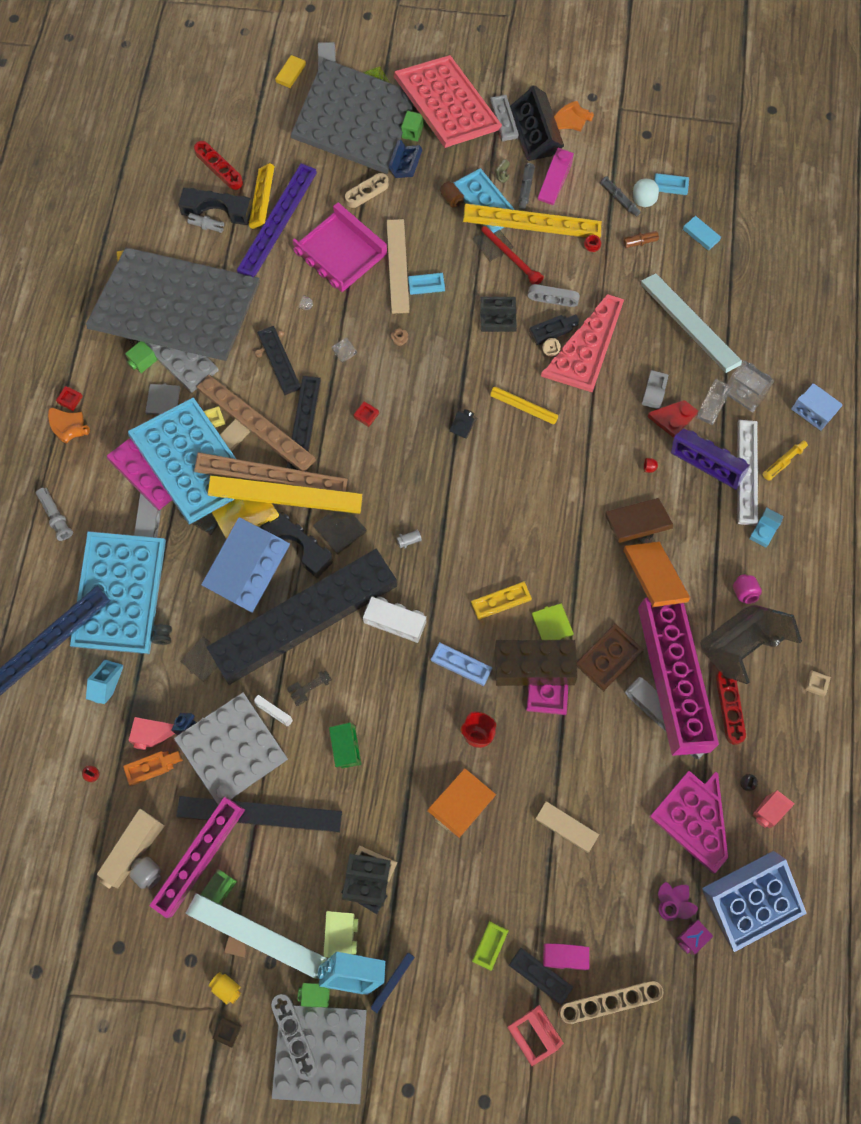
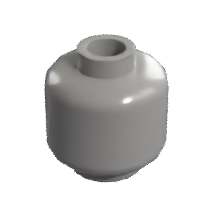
M150 857L137 858L130 866L132 868L130 878L141 889H151L161 879V868Z

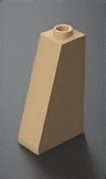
M139 809L97 873L102 878L100 882L109 889L111 886L119 888L132 869L130 867L137 858H141L165 825L147 812Z

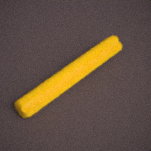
M493 387L491 391V397L544 421L555 424L558 420V414L505 390Z

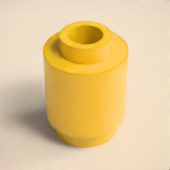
M221 972L208 985L212 989L211 992L226 1005L230 1002L234 1004L241 995V992H239L241 986L228 975H223Z

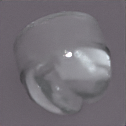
M303 295L298 308L306 311L310 310L313 306V301L310 297Z

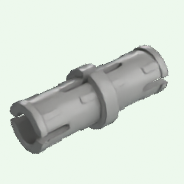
M190 213L188 216L195 219H188V224L200 226L204 230L210 229L219 233L223 232V228L217 227H224V222L193 213Z

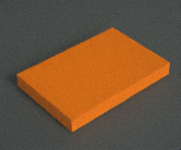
M464 769L430 806L428 812L460 838L496 794L468 770Z

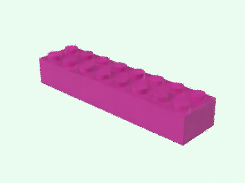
M646 597L638 607L671 754L674 756L711 753L719 745L684 603L652 607L648 597Z

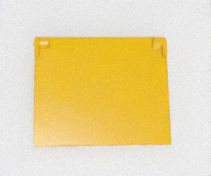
M234 499L212 512L226 539L239 517L259 527L279 516L272 503Z

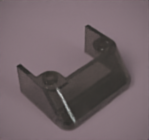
M751 605L741 610L701 640L700 645L702 651L723 676L748 684L750 681L743 663V659L762 644L775 647L783 640L800 644L802 639L794 615L758 605Z

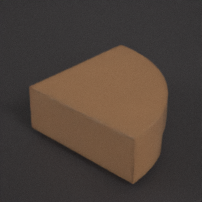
M229 936L224 952L246 958L247 949L245 943Z

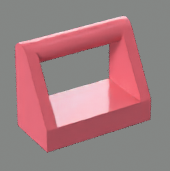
M540 1005L507 1027L531 1067L556 1052L564 1044ZM526 1020H529L547 1049L537 1057L517 1028Z

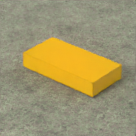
M291 55L275 78L276 83L291 88L306 66V61Z

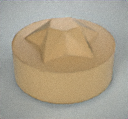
M553 338L545 340L542 345L544 354L550 357L556 356L561 349L559 341Z

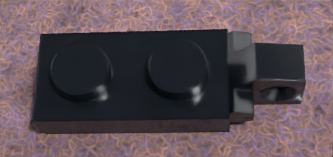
M576 314L568 318L560 315L530 327L529 332L537 346L549 338L554 339L569 333L574 327L579 325V318Z

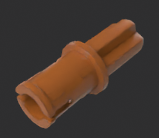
M657 231L644 234L640 232L638 235L624 237V247L626 249L659 240V235Z

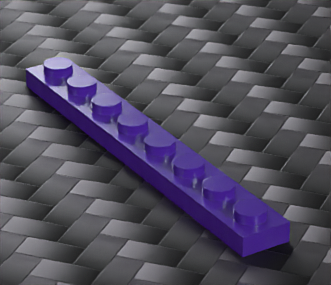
M302 163L300 164L237 268L238 273L251 277L257 275L316 176V169Z

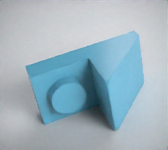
M766 507L749 539L766 548L781 525L783 516Z

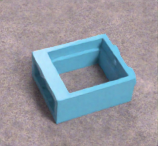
M335 952L318 968L319 987L368 995L384 983L385 961Z

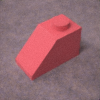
M135 717L128 741L136 749L146 750V747L154 748L175 734L171 731L174 724Z
M776 790L764 798L753 813V816L759 825L764 828H771L782 819L795 803Z

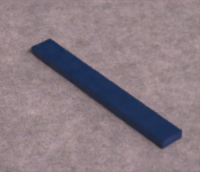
M99 586L94 587L0 668V696L111 601Z

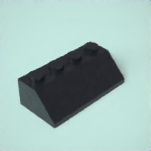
M532 86L510 105L519 138L528 161L551 157L558 148L562 149L564 147L546 92Z

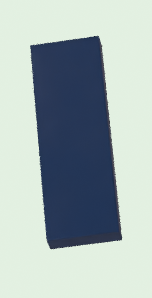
M410 953L405 955L372 1004L371 1009L374 1012H379L415 957Z

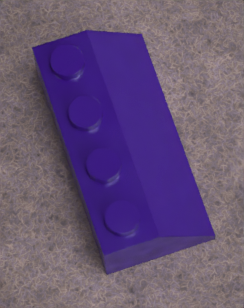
M683 429L674 437L671 454L735 490L748 472L750 464L746 460L731 455L728 450L715 446L710 440L702 439L694 431Z

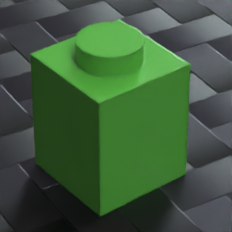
M407 111L401 127L403 132L402 138L418 142L424 126L421 114Z
M142 341L125 353L128 358L127 364L131 369H137L140 373H143L157 361L154 351Z
M303 983L302 988L298 989V1001H301V1006L329 1007L330 988L319 987V984Z

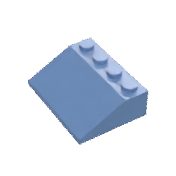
M239 517L201 585L253 613L287 552L290 543Z
M775 851L702 888L707 903L734 952L807 914L786 859Z

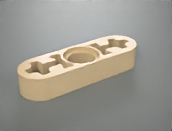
M378 173L347 191L345 194L346 205L350 208H356L385 191L389 186L388 176ZM364 188H370L372 191L370 193H364L362 190Z

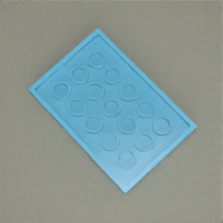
M194 397L128 431L129 437L189 525L234 500L232 498L208 496L210 476L214 475L194 472L198 452L236 459Z
M98 532L87 533L77 602L96 586H99L111 601L72 634L71 647L150 654L153 635L152 627L155 621L166 543L164 538Z

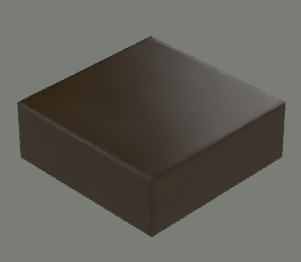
M222 1017L212 1039L233 1048L242 1026Z

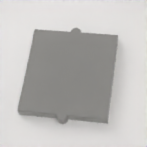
M166 383L163 385L150 384L145 413L160 415L178 406L180 386L167 385Z

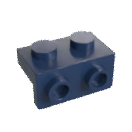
M402 140L397 141L389 163V169L395 178L414 176L422 153L420 145L405 146Z

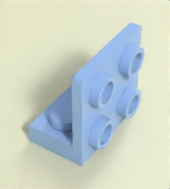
M812 384L797 399L792 410L821 431L842 407V403L817 385Z

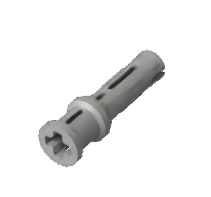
M40 488L36 491V495L50 519L49 525L51 528H54L57 540L63 541L73 535V531L68 528L65 516L59 513L48 489Z

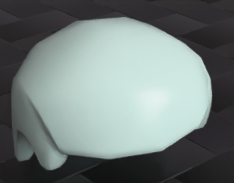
M645 178L636 182L633 187V200L638 206L649 207L657 201L659 188L654 180Z

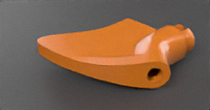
M574 101L561 108L554 117L559 130L573 129L581 132L585 122L593 120L594 113L582 108L578 101Z
M55 408L49 409L50 427L62 442L67 444L75 437H81L90 433L89 426H83L82 412L67 413Z

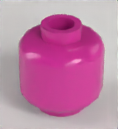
M740 575L733 584V590L740 602L752 604L760 598L762 590L754 576Z

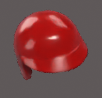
M474 711L468 714L460 730L469 745L482 748L493 741L497 724L489 715Z

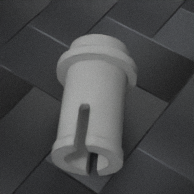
M418 530L405 535L399 534V537L396 538L399 548L403 547L404 549L410 544L422 541Z

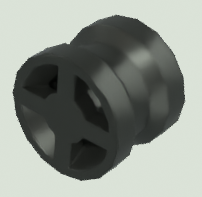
M154 625L152 627L154 636L151 642L158 645L171 644L170 633L172 632V626Z

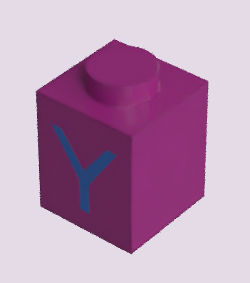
M695 920L676 939L680 942L678 944L679 947L686 954L694 955L698 953L713 935L699 920Z

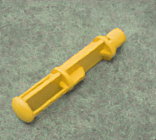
M803 440L798 445L795 444L763 472V477L768 481L772 480L773 477L791 463V459L796 454L803 453V450L808 446L807 442Z

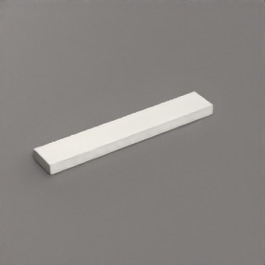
M739 420L737 422V458H743L750 466L747 474L737 487V524L756 526L758 524L757 421Z

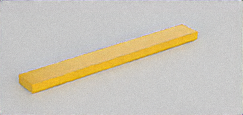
M465 204L463 222L586 238L590 235L601 237L602 221L473 204Z
M210 476L208 496L361 513L362 494L218 476Z

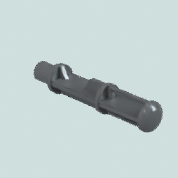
M532 163L525 165L518 200L520 203L519 210L522 211L526 209V204L529 202L535 169Z
M608 176L602 178L600 184L613 194V197H616L628 209V212H632L637 217L641 211L637 208L636 204L631 202L621 189L609 180Z

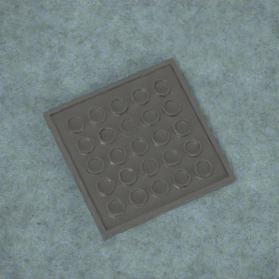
M323 58L293 128L291 138L388 174L397 141L401 140L403 134L401 127L407 111H412L414 104L401 87Z

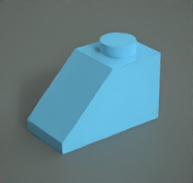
M104 660L87 679L86 699L95 703L105 704L115 691L123 665Z

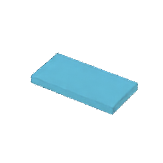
M481 168L453 182L464 195L463 201L466 204L515 210ZM484 225L487 226L493 233H496L497 231L505 228L500 226Z

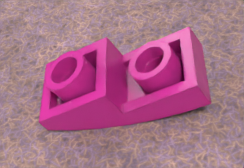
M544 944L543 966L559 969L589 970V947Z

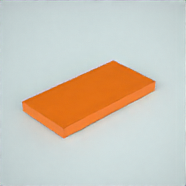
M660 541L624 547L623 551L652 607L689 602L690 596Z

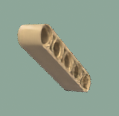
M651 981L562 1004L559 1007L558 1016L563 1022L574 1024L654 1003L662 998L663 988L659 983ZM650 985H653L657 991L656 996L650 998L647 994V988ZM630 990L636 995V1000L632 1004L626 999V994ZM608 996H612L616 1002L612 1009H609L605 1004ZM588 1001H591L595 1006L592 1014H587L584 1009ZM566 1007H571L574 1010V1017L570 1020H567L563 1014Z

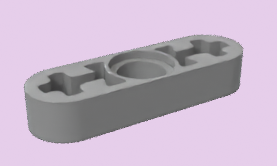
M536 284L529 287L528 298L534 301L575 307L579 303L580 295L576 291Z

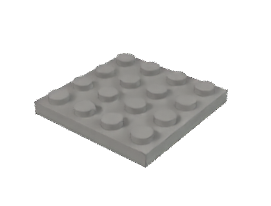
M241 693L174 738L217 805L220 804L224 797L232 799L288 760L244 693Z
M280 1005L284 1014L279 1016L281 1020L286 1016L292 1015L291 1010L287 1013L285 1005ZM294 1006L317 1064V1072L309 1080H303L298 1076L278 1026L272 1099L360 1104L367 1010ZM288 1019L285 1021V1031L291 1033L296 1029L294 1020ZM297 1040L293 1043L292 1049L294 1053L301 1054L304 1051L305 1046L302 1041ZM308 1053L301 1058H296L297 1063L301 1060L304 1067L301 1069V1072L311 1075L310 1070L313 1069V1066L307 1065L305 1058H309Z

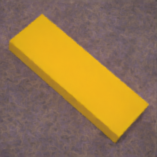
M524 581L472 600L471 605L477 620L531 601L532 598Z

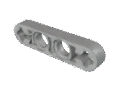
M284 994L277 995L271 1004L274 1016L298 1076L303 1080H309L317 1072L314 1056L290 997ZM280 998L288 1003L285 1005L286 1012L288 1013L290 1010L292 1012V1015L286 1016L282 1020L279 1016L284 1015L281 1008H276ZM288 1019H292L296 1023V1029L291 1033L284 1029V1023ZM297 1040L302 1041L305 1046L301 1054L294 1053L292 1049L293 1043ZM308 1053L309 1058H305L307 1065L313 1066V1069L310 1070L311 1075L301 1072V1069L304 1067L301 1060L297 1063L296 1058H301Z

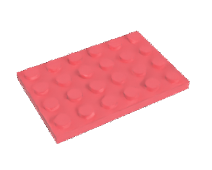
M451 55L394 72V78L444 148L498 131L502 126Z

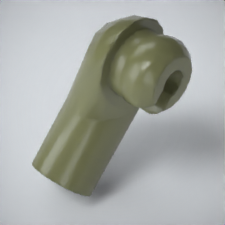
M503 159L495 170L498 181L502 183L509 179L506 169L510 163L506 159Z

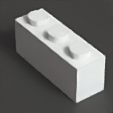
M371 597L363 616V621L365 624L418 643L426 624V616L418 610H407L401 604L395 603L394 605L388 603L385 598Z

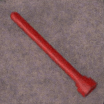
M487 226L481 228V231L528 276L529 282L532 285H539L543 281L544 276L539 271L536 272L529 268Z

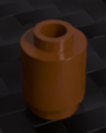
M447 181L440 187L441 196L450 207H459L463 203L464 195L454 183Z

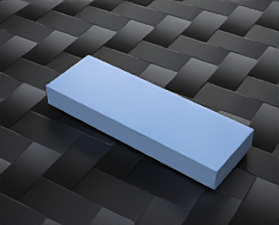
M440 642L431 658L432 662L482 686L485 685L492 671V667Z

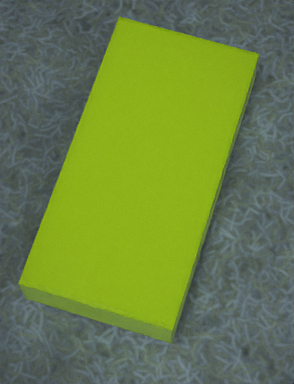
M489 921L472 962L492 971L509 930Z

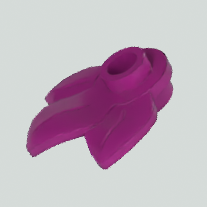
M665 882L659 888L658 897L661 903L659 904L658 912L664 920L688 919L697 912L698 907L688 902V885H679L672 889ZM666 906H670L672 908L671 914L666 913Z

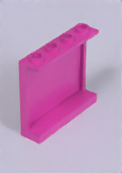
M338 202L333 206L334 213L299 242L295 238L293 239V250L296 255L302 256L310 267H314L322 278L329 280L333 288H338L343 292L387 255V244Z

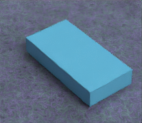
M655 173L654 181L658 185L659 192L687 195L689 177Z
M696 216L683 227L685 232L708 251L721 239L720 235Z
M443 273L408 276L410 295L445 291Z

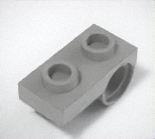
M651 370L642 405L660 409L665 394L668 374Z

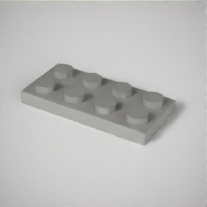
M145 342L154 351L157 360L191 393L197 389V386L208 375L213 376L219 371L218 367L206 356Z

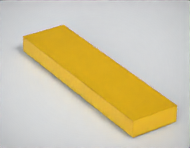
M271 163L258 169L249 220V227L252 229L265 224L275 167Z

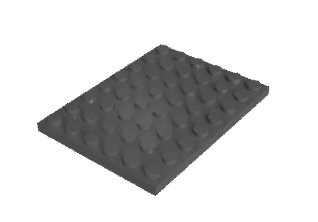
M125 247L86 326L87 329L227 361L260 284V278Z

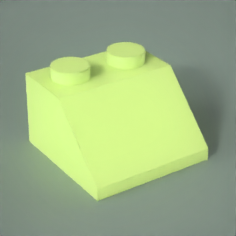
M326 912L324 957L330 958L335 952L356 954L357 941H353L354 932H358V919H355L354 914Z

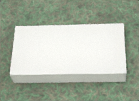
M258 695L255 698L256 706L286 726L292 723L291 716Z

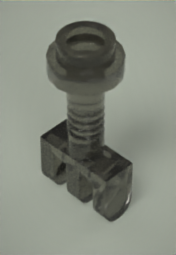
M326 670L318 672L319 677L304 686L296 682L287 688L289 693L297 690L291 695L292 699L300 696L294 702L296 706L309 700L306 695L309 691L323 683L326 686L330 684L329 682L332 679Z

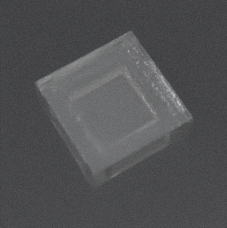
M347 338L332 346V350L342 363L357 354V350Z

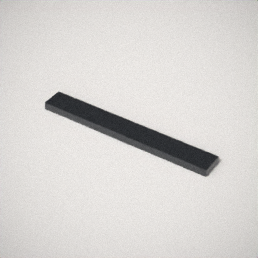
M179 796L176 817L209 820L218 805L214 799ZM233 801L245 809L237 823L340 833L342 811Z

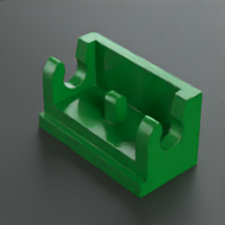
M346 723L329 727L335 767H341L342 769L362 765L355 725Z

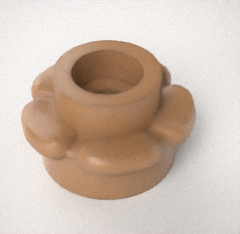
M398 328L391 333V339L398 346L404 345L408 340V332L406 330Z

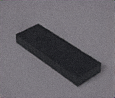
M521 947L508 965L560 1005L564 1003L573 989L572 985L548 967L543 966L540 961Z

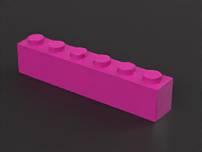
M224 797L149 905L151 908L165 918H170L175 914L244 813V808L229 798Z

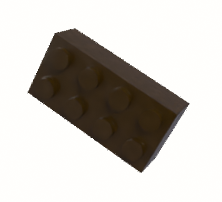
M496 640V686L575 685L577 680L575 640Z

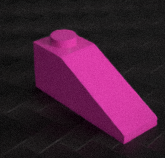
M561 148L557 149L539 193L538 200L554 205L572 167L574 153Z

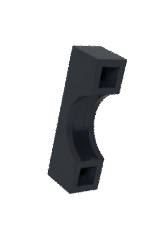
M183 187L178 206L181 215L189 216L190 213L200 216L209 209H221L230 216L231 223L248 226L252 202L251 198Z
M278 512V518L260 526L261 529L282 540H291L299 543L304 549L303 567L317 579L333 563L332 553L325 547L321 548L313 536H307L303 533L304 530L297 523L294 525L290 522V518L284 512Z

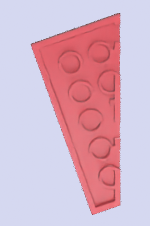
M607 294L591 316L585 320L581 328L564 345L560 353L553 358L550 365L543 370L541 377L593 393L624 299Z

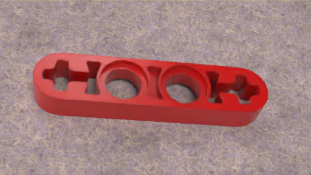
M199 141L194 145L196 156L230 189L238 190L242 187L243 181L240 173L207 142ZM217 158V161L211 163L209 162V159ZM222 168L228 169L226 173L219 172Z
M724 667L717 672L716 682L725 735L729 743L738 745L745 740L746 730L735 672L731 668ZM724 672L727 676H730L727 680L728 687L725 688L723 686L726 685V679L721 677ZM726 691L734 694L733 701L725 699L724 693ZM728 711H735L738 715L737 720H730L727 716ZM739 724V726L735 727L736 733L741 735L737 740L731 735L734 733V726L729 727V725Z

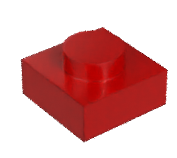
M65 386L56 402L74 411L83 396L80 392Z
M364 401L354 413V418L369 427L379 415V410Z

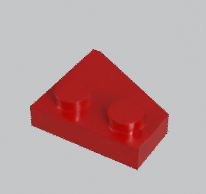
M683 400L651 411L647 417L674 438L676 434L691 422L699 411Z

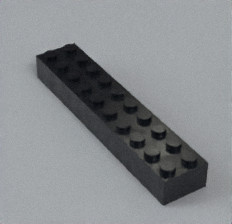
M376 548L207 646V649L228 685H231L367 605L371 597H380L396 588L397 579Z

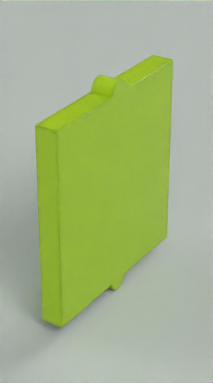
M562 603L551 607L546 606L544 609L532 613L541 640H561L574 635Z

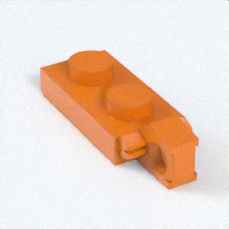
M160 751L124 765L123 768L129 786H133L169 772V770L174 769V764L183 761L178 751L169 754L168 751Z

